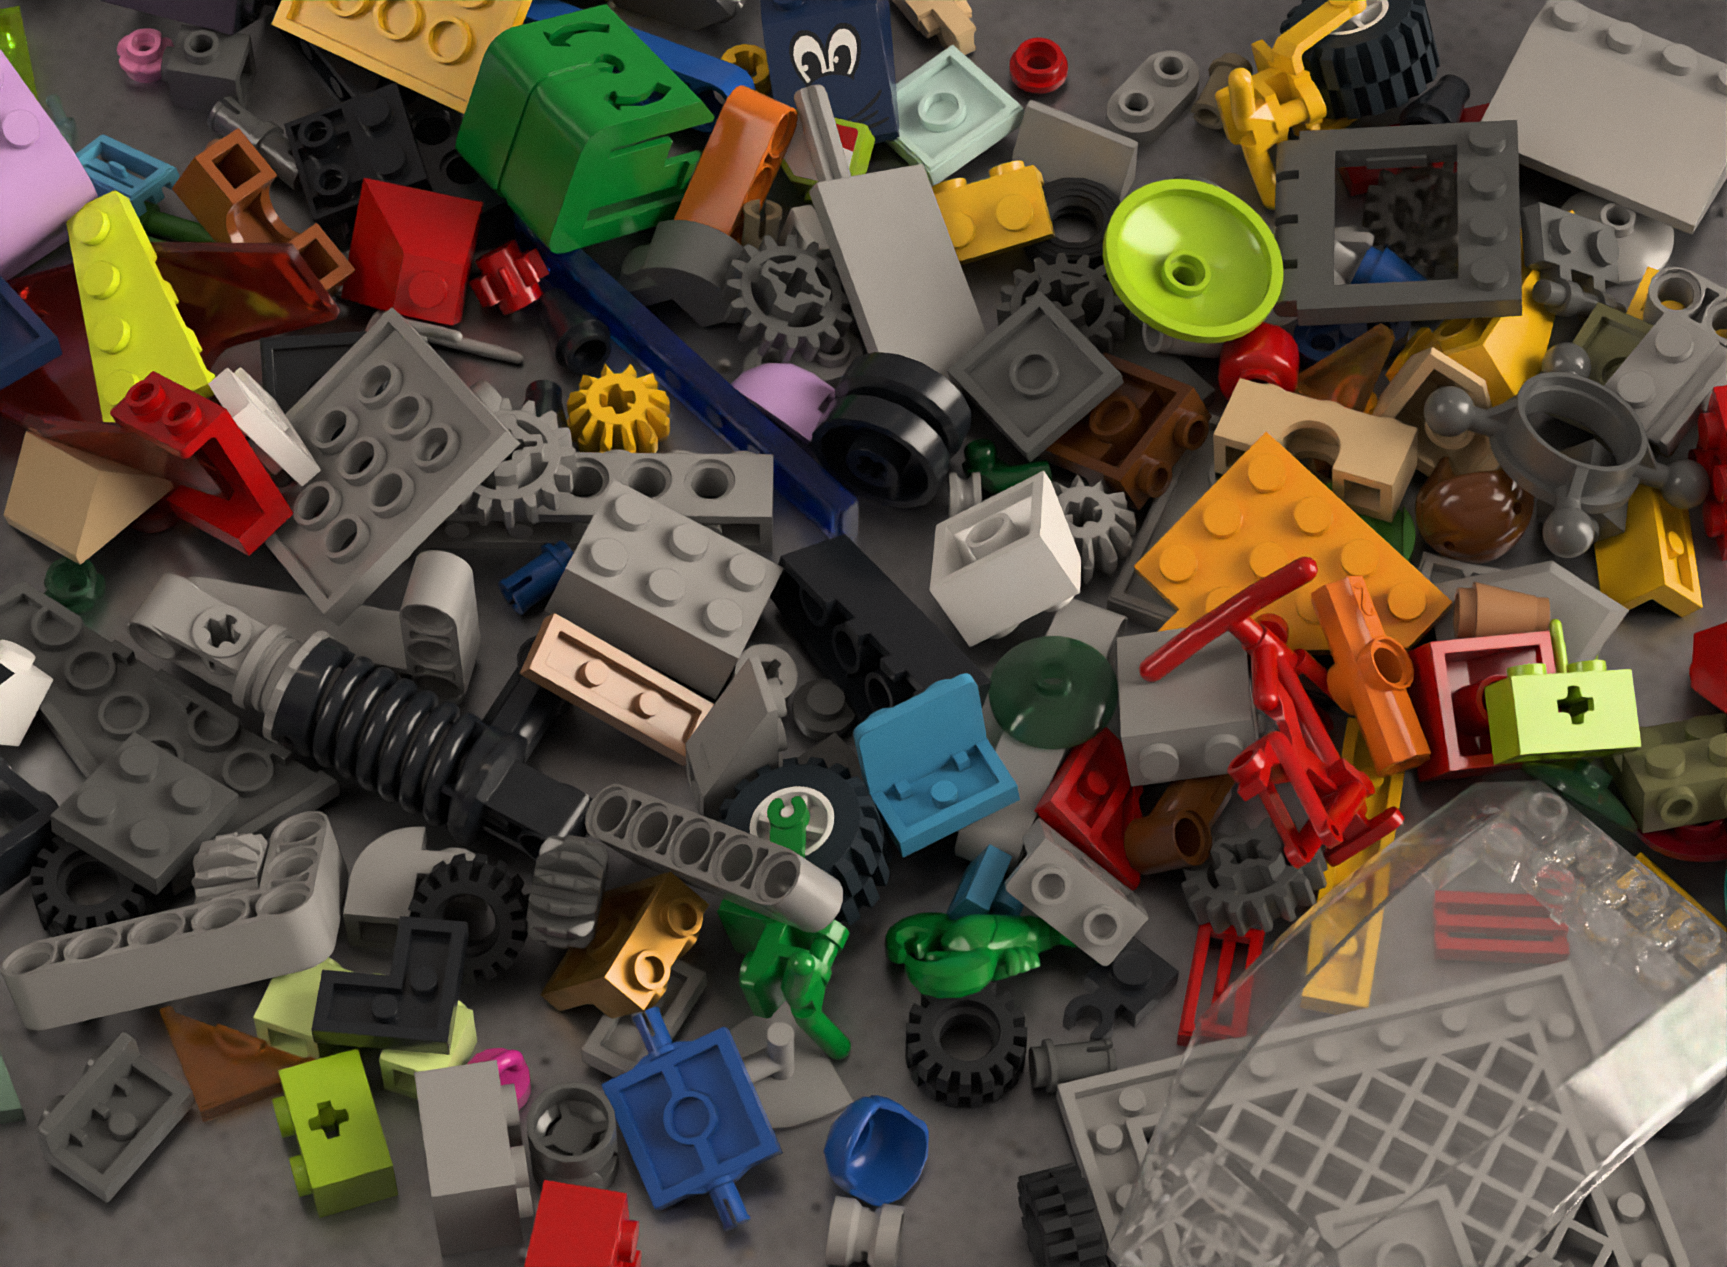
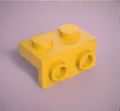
M1011 161L991 168L988 171L990 178L967 184L966 178H955L932 186L960 265L1056 237L1042 189L1044 185L1042 174L1034 165L1025 167L1023 161Z

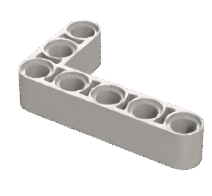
M429 550L421 552L416 557L400 612L361 605L339 627L328 619L307 595L206 577L192 576L185 578L201 591L229 606L241 610L244 614L268 627L273 624H279L292 632V638L299 640L301 643H305L313 634L323 630L335 637L338 642L346 645L350 652L355 654L354 659L358 656H367L372 659L374 670L379 667H387L393 670L396 675V681L403 678L412 680L417 686V693L421 690H430L437 694L439 704L445 701L459 704L465 699L480 648L481 636L473 571L465 560L452 553Z
M319 811L302 812L283 820L274 828L258 890L34 941L10 952L1 962L0 972L23 1025L27 1029L39 1031L304 971L324 962L335 948L349 877L348 869L327 815Z

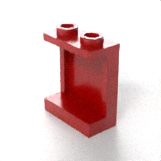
M152 371L144 380L133 385L128 390L126 396L110 411L111 416L118 425L182 458L191 471L192 475L166 499L177 517L250 556L294 514L226 408Z

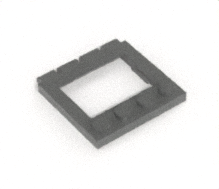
M1517 120L1299 131V140L1282 141L1277 145L1276 229L1274 237L1279 246L1283 262L1282 289L1273 307V311L1277 316L1297 317L1298 326L1523 316ZM1457 162L1458 279L1334 285L1335 168L1367 166V169L1423 167L1427 166V163Z

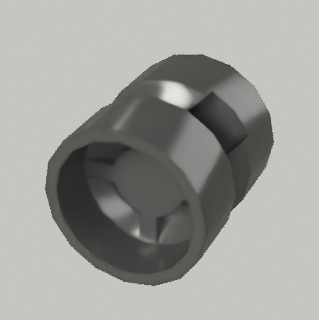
M580 1082L559 1083L544 1090L532 1102L526 1117L532 1174L540 1190H542L544 1180L608 1190L614 1184L619 1171L615 1111L607 1096L594 1086Z

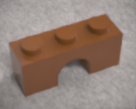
M237 128L195 156L171 189L289 330L330 301L354 273L355 269L317 223L304 232L298 233L290 229L279 218L269 196L270 185L277 177V174L242 131Z

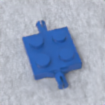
M653 1007L645 1010L647 1016L639 1013L632 1020L637 1026L648 1055L644 1056L632 1070L602 1083L601 1086L615 1111V1118L654 1209L661 1211L691 1196L710 1194L723 1224L724 1231L738 1227L737 1223L743 1225L751 1220L735 1186V1182L739 1181L749 1169L783 1154V1151L729 1029L723 1026L694 1041L673 1043L660 1014V1008Z

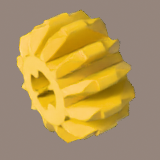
M630 363L622 373L614 374L605 364L601 371V378L598 379L583 374L579 383V391L570 392L567 400L569 418L566 422L571 432L572 442L578 443L579 452L604 453L609 450L618 449L630 453H656L658 451V442L667 441V436L670 433V418L668 417L670 414V400L666 396V391L658 390V382L655 380L653 373L637 378V372Z

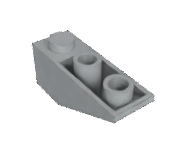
M759 655L748 658L685 743L687 778L700 815L715 821L723 820L719 808L725 798L735 799L737 797L734 787L741 780L753 781L759 777L756 770L769 764L771 770L782 767V759L784 758L781 751L788 749L786 734L781 717L787 716L782 687L777 677L767 680Z

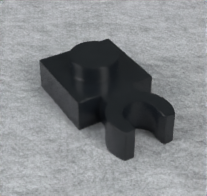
M1133 936L1110 965L1103 966L1097 963L1085 975L1084 989L1091 994L1080 995L1068 1003L1064 1011L1063 1027L1069 1031L1080 1019H1094L1098 1022L1099 1026L1090 1034V1041L1112 1038L1114 1021L1119 1016L1135 1028L1177 984L1179 971Z

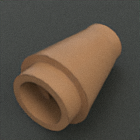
M1473 582L1471 588L1457 587L1453 610L1455 639L1549 630L1550 602L1547 597H1536L1535 595L1479 582Z

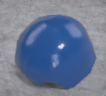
M878 1095L861 1097L850 1103L830 1126L823 1150L830 1178L842 1190L871 1206L880 1207L882 1204H890L902 1199L918 1181L927 1160L929 1131L924 1121L917 1118L894 1100Z

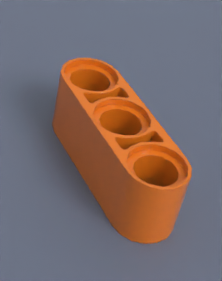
M744 85L735 88L722 107L674 220H687L708 225L727 234L741 245L744 205L751 200L760 199V213L795 133L798 121V113L795 108Z

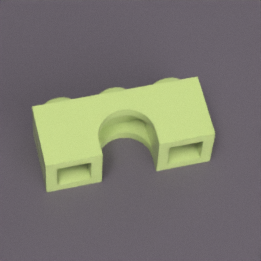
M328 957L324 962L313 968L272 978L253 1017L260 1049L303 1063L327 1057L335 1044L314 1043L311 1031L322 970L353 971L343 969L339 963ZM458 1000L449 1055L383 1049L379 1062L384 1089L418 1100L414 1072L466 1065L477 1043L473 1010L467 1009Z

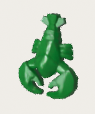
M921 912L902 918L889 927L884 943L886 957L897 964L904 963L908 980L921 994L936 998H961L980 992L990 981L1002 980L1039 967L1038 953L1051 949L1059 944L1074 948L1078 946L1040 917L1036 918L1032 915L969 914L956 920H951L948 914L942 912ZM941 945L944 951H938ZM908 953H914L917 959L924 958V962L915 960Z

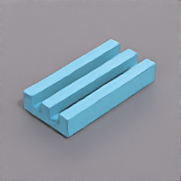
M104 134L75 154L87 172L98 198L116 190L129 198L138 218L147 212L144 204L145 200L154 204L159 203L165 198L161 188L171 189L180 177L176 167ZM101 155L102 158L108 160L109 162L106 163L96 157ZM126 169H128V170H130V171H132V172H134V173H136V174H139V175L145 177L146 179H144V180H143V179H140V178H138V177H136V176H134V175L128 173V172L126 171Z

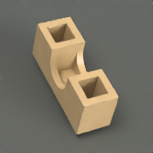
M1239 378L1213 434L1214 472L1224 475L1265 432H1268L1297 460L1316 458L1333 466L1332 492L1355 513L1390 523L1393 522L1417 467L1418 428L1405 425L1391 417H1377L1348 409L1331 400L1320 401L1288 392L1274 384H1260Z

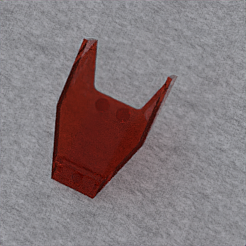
M150 242L158 257L155 263L162 278L171 284L179 300V303L176 304L177 309L186 327L194 331L203 350L199 354L208 371L211 370L217 358L225 350L233 346L336 320L341 311L292 243ZM74 263L6 280L12 289L57 336L63 354L0 390L1 417L43 438L227 501L231 500L235 493L234 489L201 447L190 458L182 459L117 423L103 422Z

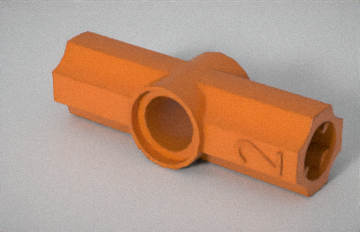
M1347 576L1333 583L1325 584L1312 592L1311 602L1335 662L1327 673L1329 692L1342 710L1350 715H1355L1378 777L1394 776L1400 772L1416 768L1430 760L1429 755L1431 751L1406 689L1410 687L1414 680L1412 660L1399 642L1391 637H1386L1363 576Z

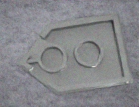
M1554 561L1434 584L1453 602L1452 608L1434 626L1437 641L1455 639L1453 610L1457 587L1471 588L1473 582H1479L1535 595L1536 597L1549 598L1550 621L1552 619L1561 621L1568 664L1594 660L1629 611Z

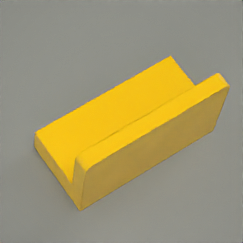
M1638 484L1628 501L1625 532L1594 543L1600 592L1628 610L1653 599L1680 617H1684L1703 608L1688 509H1678L1668 504L1662 497L1659 489Z

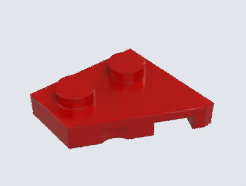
M1100 720L1083 730L1034 811L1052 829L1132 891L1137 889L1140 883V873L1130 867L1124 849V833L1128 824L1133 819L1142 817L1139 798L1143 793V785L1131 787L1122 742Z

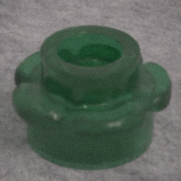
M65 556L56 560L48 568L44 579V587L47 591L44 594L75 614L81 615L91 611L95 607L96 599H101L104 596L106 583L103 575L97 574L94 565L88 559L79 565ZM72 587H80L77 592L69 591Z

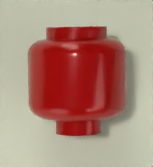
M1262 322L1250 333L1223 343L1219 358L1218 381L1220 391L1228 402L1239 378L1260 384H1274L1285 391L1295 393L1298 385L1300 357L1298 345L1292 335L1278 325Z

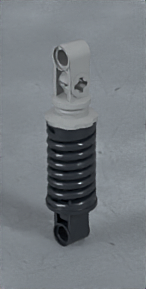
M166 573L160 578L126 625L129 636L148 653L160 659L169 660L201 677L207 683L232 694V701L235 705L247 711L255 709L264 713L262 733L268 740L276 744H290L296 747L299 754L305 757H315L319 765L330 769L336 768L339 775L345 779H357L362 788L372 792L379 791L382 799L392 803L400 802L403 810L415 815L423 813L427 823L433 826H442L447 823L446 829L449 830L454 840L464 847L473 845L487 831L526 852L536 861L537 857H539L540 847L548 837L573 835L588 838L590 836L585 826V817L589 804L593 799L580 789L558 782L523 763L527 748V740L524 736L517 732L509 733L498 726H489L482 722L479 716L470 712L463 713L460 716V709L455 703L445 701L439 704L437 694L430 690H421L417 693L415 682L406 678L396 681L394 671L387 667H379L374 670V663L367 656H358L354 659L355 654L350 652L346 645L338 642L335 637L323 630L313 634L305 643H301L299 640L292 638V632L279 624H273L268 627L244 614L241 610L229 606L201 591L187 579L171 573Z

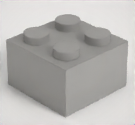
M497 1060L414 1072L441 1256L522 1244L523 1236L520 1218L533 1216V1208L515 1084H500Z

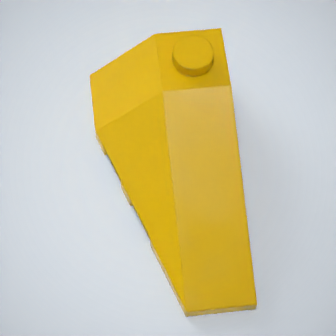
M1522 228L1520 229L1523 316L1445 319L1433 332L1429 327L1420 328L1408 340L1386 372L1385 376L1389 382L1392 381L1411 355L1431 347L1486 381L1492 407L1500 405L1516 396L1528 379L1541 372L1542 360L1547 352L1555 314L1548 312L1543 304L1535 302L1533 299L1532 289L1535 283L1541 279L1540 271L1525 267Z

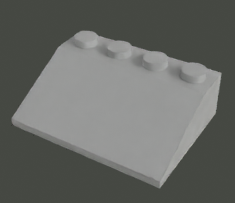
M1548 0L1530 25L1481 122L1517 120L1519 164L1692 235L1727 179V64L1698 53L1689 46L1676 44L1641 30L1632 23L1621 22L1596 12L1577 1Z

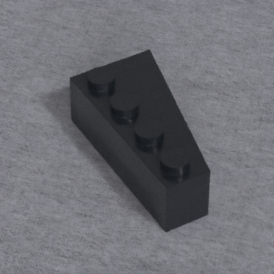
M846 534L780 556L778 565L784 569L770 598L825 678L831 680L834 685L843 691L845 701L855 714L854 719L858 725L877 710L892 708L923 693L930 685L937 681L952 679L964 673L970 674L978 685L981 707L983 708L992 681Z

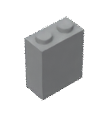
M1185 628L1116 637L1121 740L1131 787L1228 774L1227 767L1231 761L1244 751L1247 746L1259 739L1257 711L1252 698L1251 656L1242 649L1241 642L1230 632H1225L1156 682H1147L1139 674L1140 664L1146 657Z

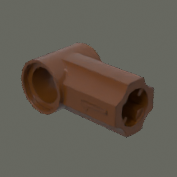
M1221 774L1171 781L1151 814L1133 819L1124 833V849L1130 865L1140 874L1151 875L1203 864L1208 859L1212 849L1211 829L1232 797L1230 790L1235 781L1230 775Z

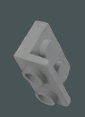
M1038 818L1022 837L1028 855L1005 881L1006 890L1098 963L1108 966L1148 920L1149 917L1142 900L1135 892Z

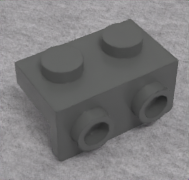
M122 1032L110 1046L104 1045L94 1052L84 1068L82 1078L66 1096H57L47 1105L40 1116L36 1135L45 1161L106 1203H109L196 1102L193 1091L142 1057L139 1053L136 1039L126 1032Z

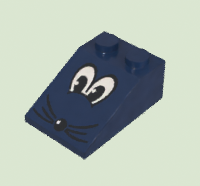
M760 0L762 30L773 99L797 109L794 101L795 92L802 88L819 84L827 92L834 118L867 125L875 138L874 144L892 141L900 137L889 0Z

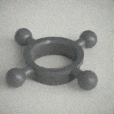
M1563 342L1551 347L1543 357L1541 365L1542 374L1528 379L1516 396L1495 407L1486 410L1474 406L1471 397L1464 390L1454 386H1445L1435 390L1425 402L1424 418L1432 431L1441 436L1453 437L1468 430L1489 437L1493 454L1509 477L1533 496L1555 506V511L1544 522L1542 533L1548 549L1555 555L1563 558L1580 556L1590 548L1594 540L1595 530L1588 514L1606 513L1620 508L1631 498L1639 483L1659 489L1664 500L1678 509L1697 507L1706 499L1710 490L1709 475L1706 469L1698 462L1690 459H1680L1670 463L1668 466L1656 462L1639 416L1616 393L1600 383L1588 379L1591 373L1590 357L1581 346L1575 343ZM1537 412L1552 413L1582 424L1598 435L1609 446L1616 458L1617 466L1603 467L1590 465L1560 453L1535 432L1526 415Z

